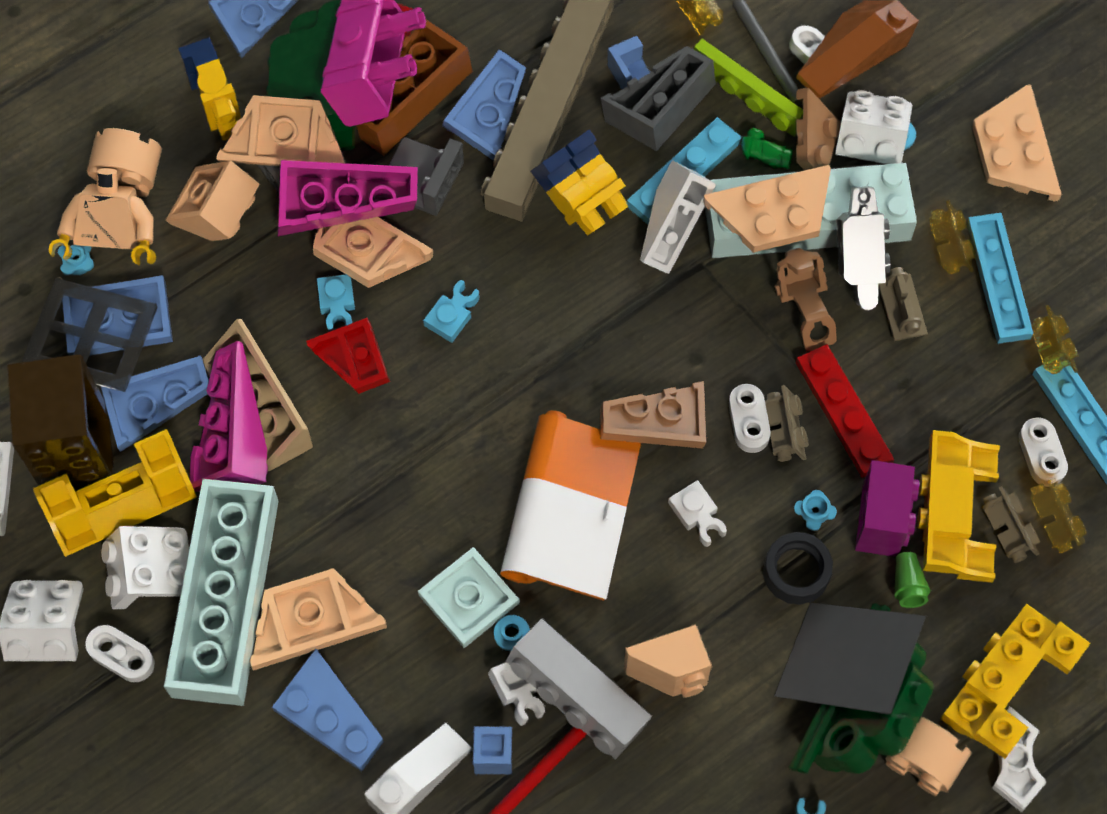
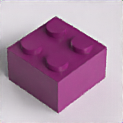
M871 461L862 485L855 551L896 557L902 546H908L910 535H913L916 523V513L911 512L913 502L917 501L920 480L914 479V466Z

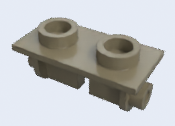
M902 267L891 269L890 276L885 278L886 283H878L894 341L927 335L928 332L911 274L904 272Z
M783 385L781 386L783 395H780L779 392H772L767 394V400L765 401L770 427L780 424L782 426L780 429L771 431L770 434L773 455L777 456L778 461L781 462L792 459L791 454L794 453L802 460H807L805 447L809 446L808 437L804 427L800 426L798 416L803 414L802 404L797 394L794 395Z
M1001 486L999 490L1002 496L997 498L996 494H991L983 499L985 504L983 510L994 530L1006 524L1009 528L997 535L1007 557L1012 558L1014 563H1017L1027 558L1025 552L1031 550L1036 556L1040 553L1035 544L1039 543L1040 539L1031 523L1025 525L1019 513L1023 512L1024 508L1015 492L1009 494Z

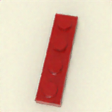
M828 344L797 357L796 365L861 478L866 477L872 460L893 463L894 457Z

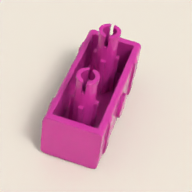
M341 0L340 7L337 8L336 12L337 20L327 65L323 70L321 93L344 125L350 127L388 117L395 81L417 74V65L415 59H412L413 56L408 54L400 57L405 32L423 29L426 26V18L424 12H421L422 9L420 7L402 12L395 0Z

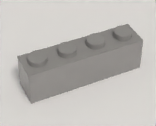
M542 618L513 647L506 660L516 676L524 680L526 679L538 690L540 697L544 701L554 704L565 714L566 719L572 726L582 729L593 739L595 746L600 751L610 754L615 760L644 729L652 717Z

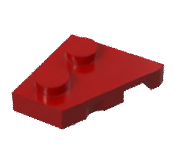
M368 318L306 341L308 347L358 394L390 382L371 322Z

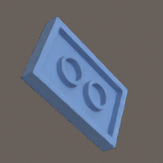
M163 275L61 292L69 356L81 354L83 357L173 342L166 282Z

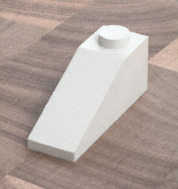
M673 160L671 161L656 190L640 261L665 273H670L705 207L703 202L704 195L712 193L716 186L714 182L694 170Z
M445 723L390 767L366 791L364 795L367 803L378 814H409L472 750V747Z

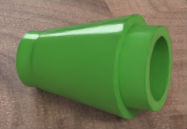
M914 552L900 553L896 556L894 596L899 600V604L902 607L916 608L923 606L928 602V595L931 591L917 559V554Z

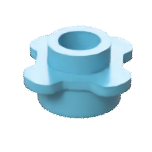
M61 246L58 249V255L62 257L63 264L60 269L63 274L82 275L94 267V261L89 253L92 249L91 246H70L72 255L67 260L63 259L66 251L65 246ZM79 256V259L73 260V257Z
M813 490L805 497L804 501H797L794 506L795 513L804 518L807 528L812 531L820 529L823 522L827 519L833 520L837 514L836 508L831 505L829 499L820 490ZM818 508L819 512L814 513L812 509Z

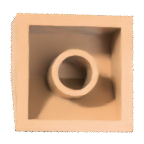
M231 160L197 166L165 221L211 241L230 239L239 230V221L245 210L253 204L255 200L254 194L260 184Z
M696 625L626 648L624 662L626 675L672 697L682 694L683 697L694 696L704 690L703 686H706L708 683L712 665Z

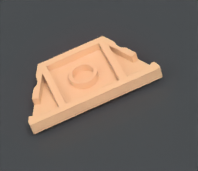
M1026 85L974 119L972 128L986 181L988 184L999 187H1011L1015 191L1028 194L1029 191L1049 195L1048 200L1059 201L1062 194L1031 85Z
M253 95L245 108L244 116L235 124L231 131V137L223 150H219L216 159L219 162L231 160L233 163L280 166L281 160L345 163L324 106L320 100Z
M830 165L821 166L704 195L703 202L705 207L708 209L712 208L724 219L723 224L732 233L738 234L742 242L753 253L819 237L831 168Z
M379 217L319 228L315 235L313 255L370 288L430 261L433 257V249Z
M334 568L264 590L261 604L262 612L257 624V637L250 664L254 671L313 652L315 649L319 650L385 629L387 625L385 619L380 614L378 615Z

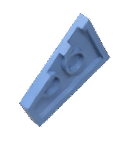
M210 0L208 2L211 11L242 58L298 0Z
M499 49L444 119L443 126L494 161L497 151L501 149L526 67Z
M201 356L101 385L114 437L120 452L208 394L209 379Z
M317 649L314 650L272 706L276 713L360 771L364 770L384 742L381 735Z

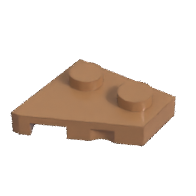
M809 88L798 89L796 100L803 102V119L796 120V133L798 136L796 162L804 170L829 165L836 139L840 132L841 123Z

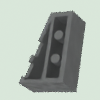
M688 46L682 48L653 66V71L639 80L633 78L628 81L627 87L613 96L609 93L602 97L601 103L605 122L657 151L715 86L713 60Z

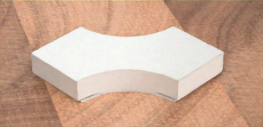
M1009 707L1007 712L1029 728L1006 759L997 754L999 758V774L992 788L1022 812L1046 784V780L1037 771L1032 756L1033 742L1039 730Z

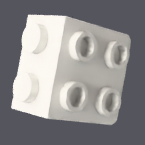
M865 90L848 92L835 154L885 164L901 163L909 130L912 103L898 96H890L888 98L875 96Z
M119 526L104 541L101 555L103 562L107 565L108 577L105 589L106 594L111 598L112 609H126L139 596L181 597L189 555L187 532L183 528Z
M23 580L13 582L0 618V645L3 660L76 661L79 649L74 623L83 594L82 582L68 580Z

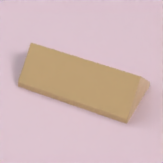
M236 319L203 358L206 372L210 377L216 351L236 341L243 343L267 446L268 471H271L313 448L308 428L242 319Z

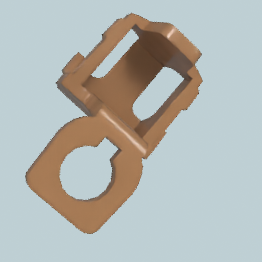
M801 248L789 250L785 253V259L777 263L778 281L775 285L776 294L782 303L794 300L805 320L801 325V336L804 348L807 351L815 350L826 344L828 346L832 345L837 341L836 324L833 318L828 315L827 309L818 292L828 290L826 274L823 272V259L818 252H809ZM784 268H787V275H786V276H785ZM820 321L822 325L828 328L827 333L823 338L813 340L810 338V332L815 327L814 323Z

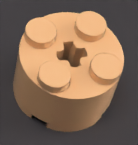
M106 128L103 130L102 135L99 131L96 132L87 173L97 181L98 169H116L118 186L133 187L136 190L137 196L148 197L154 185L162 147L151 138L149 144L139 140L140 134L134 131Z
M921 717L905 749L898 755L887 756L885 764L902 776H905L907 771L919 778L917 784L919 787L937 796L940 790L943 792L949 791L970 757L971 751L965 747L964 751L961 752L955 747L959 741L956 737L935 723Z

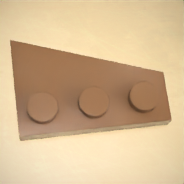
M704 381L693 383L691 387L677 390L676 387L663 389L662 393L648 396L638 394L604 401L600 408L601 439L703 449L706 444Z

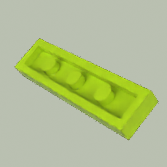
M701 39L694 46L695 51L713 60L715 81L721 85L724 91L732 95L735 94L746 102V105L752 111L760 112L770 119L777 129L786 131L793 137L797 134L796 120L803 119V109L704 39Z

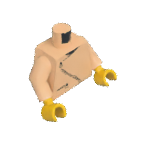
M98 169L97 184H88L81 193L74 195L63 212L57 231L59 239L50 243L49 253L54 257L56 248L62 245L66 248L63 259H69L72 255V249L68 243L69 240H73V245L133 249L131 252L132 261L139 266L141 254L147 252V263L153 264L156 261V254L150 249V245L153 243L154 217L143 200L137 197L135 188L118 186L116 169Z

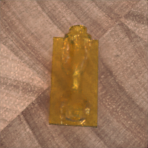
M676 0L699 35H703L709 24L718 26L724 21V12L714 0Z
M948 200L946 201L948 210L936 209L931 212V218L929 219L935 241L940 242L946 239L949 241L937 246L942 268L947 270L948 274H955L961 270L960 266L966 265L970 272H973L971 259L976 258L970 239L965 240L962 230L967 228L962 210L956 211Z
M1046 305L1048 316L1036 318L1031 325L1044 369L1051 374H1057L1064 367L1070 365L1074 372L1077 373L1078 369L1074 358L1079 355L1071 338L1066 339L1065 336L1070 333L1069 327L1061 314L1055 316L1050 306Z
M1054 478L1048 480L1050 486L1048 489L1045 488L1043 483L1031 488L1030 490L1033 495L1030 496V499L1040 519L1052 514L1054 515L1056 521L1044 525L1053 544V548H1058L1061 554L1073 549L1071 544L1073 540L1076 541L1078 546L1086 543L1083 536L1087 535V531L1080 516L1076 515L1073 517L1068 503L1072 502V499L1063 482L1058 484Z

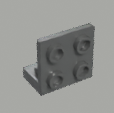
M406 137L402 139L389 166L418 167L417 201L414 208L434 216L438 215L464 163L463 145L461 142L450 138L445 149L441 148L438 150Z

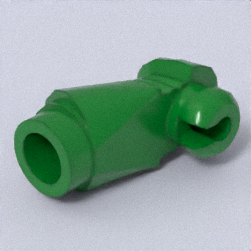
M751 128L747 131V136L742 138L741 144L742 152L747 160L750 157L761 160L764 164L774 169L790 168L793 149L763 140L764 133L760 129Z

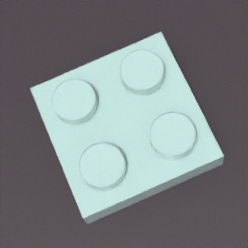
M474 547L418 591L420 598L463 648L468 646L520 603L519 598Z

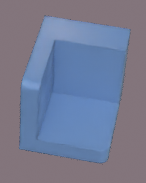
M638 36L608 48L607 66L621 89L626 88L627 82L633 78L639 80L650 73L642 60L643 45Z
M474 727L473 764L475 774H512V727Z

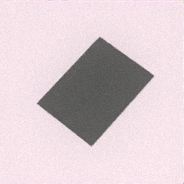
M810 603L775 696L891 714L926 616Z

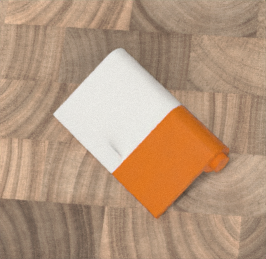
M547 411L546 414L540 415L500 574L514 582L531 584L539 580L605 601L641 443L601 439L600 429L568 419L564 413L559 411Z

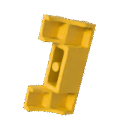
M167 429L134 443L141 460L140 463L80 490H74L67 474L33 488L35 496L65 557L108 538L119 526L137 525L197 497Z
M932 431L929 440L928 472L926 475L921 474L919 495L925 496L924 508H919L917 528L923 529V571L957 574V579L993 583L995 579L994 553L996 551V544L969 540L972 534L974 480L997 482L999 478L997 468L1000 445L969 440L955 432Z
M1026 604L1005 633L1000 636L995 632L983 648L988 653L983 662L980 664L974 660L962 677L968 682L940 719L958 733L982 743L1006 759L1029 727L1004 708L1041 659L1068 674L1091 643L1061 621L1056 625Z

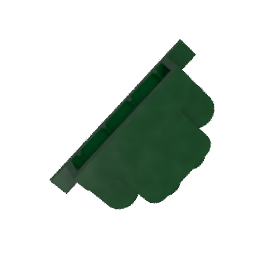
M333 0L325 3L320 9L298 15L290 25V33L278 36L272 42L270 57L267 60L269 83L266 87V96L320 100L333 132H335L340 150L344 152L345 150L354 149L355 126L348 127L344 125L321 93L323 70L327 65L337 20L336 12L341 0Z
M873 603L870 608L871 610L891 611L888 606ZM916 642L891 714L821 704L788 768L792 771L807 774L811 765L815 762L822 770L861 774L874 765L878 754L895 756L901 753L907 746L934 690L933 682L921 671L926 661V651Z

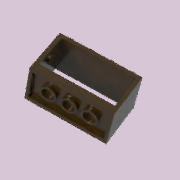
M81 354L8 364L12 445L38 486L67 474L74 490L77 491L113 475L114 462L110 418L105 401Z

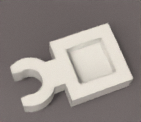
M698 480L668 499V504L687 530L695 526L698 527L699 539L704 546L708 547L711 545V539L706 533L710 529L717 530L721 537L726 536L725 524L717 518H712V515L717 513L718 507Z
M507 662L490 669L488 675L503 705L514 702L516 706L514 712L515 719L521 726L526 724L528 720L524 710L526 708L533 710L537 719L542 718L545 713V707L541 700L532 696V694L537 692L533 685L526 679L524 680L516 676Z

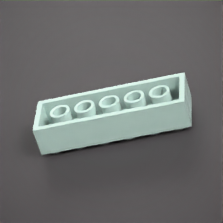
M906 163L831 169L819 237L754 253L742 242L738 234L732 233L723 224L724 219L712 208L708 209L705 207L712 258L787 252L796 248L810 250L837 247V219L842 213L849 210L851 188L864 186L874 188L878 211L884 214V219L889 221L890 235L889 239L884 240L885 243L911 241L917 220ZM793 173L713 179L710 181L714 182L716 186L712 193Z
M210 479L202 480L164 684L171 698L244 706L251 666L250 659L253 654L279 501L274 486Z

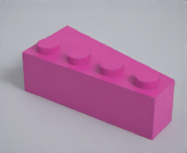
M281 160L278 236L414 210L417 201L418 167Z

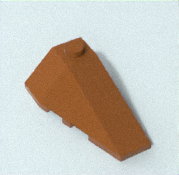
M864 0L840 16L799 71L796 78L820 99L907 47L919 20L898 0Z

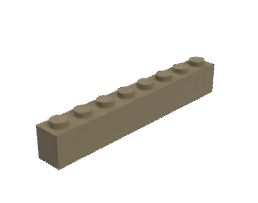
M564 0V13L562 17L557 16L553 23L551 31L553 38L550 43L546 42L542 48L540 55L542 63L539 70L534 69L531 73L528 84L530 88L527 96L522 95L518 103V118L515 123L510 122L505 135L507 143L504 150L499 149L495 155L493 162L494 173L492 177L487 176L484 180L481 195L485 199V210L523 222L539 184L530 171L548 159L553 152L612 14L614 0Z

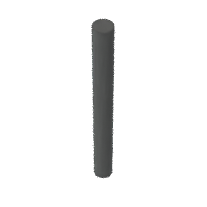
M735 0L732 4L787 97L794 104H801L802 101L796 100L798 90L796 84L745 0Z

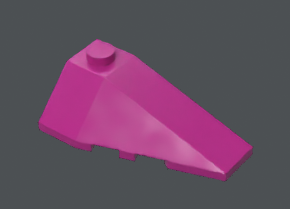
M236 341L217 350L215 353L207 387V393L211 396V400L206 414H201L199 426L204 427L200 446H193L191 454L190 482L195 492L201 491L203 479L258 485L266 482L268 472L267 446L243 343Z

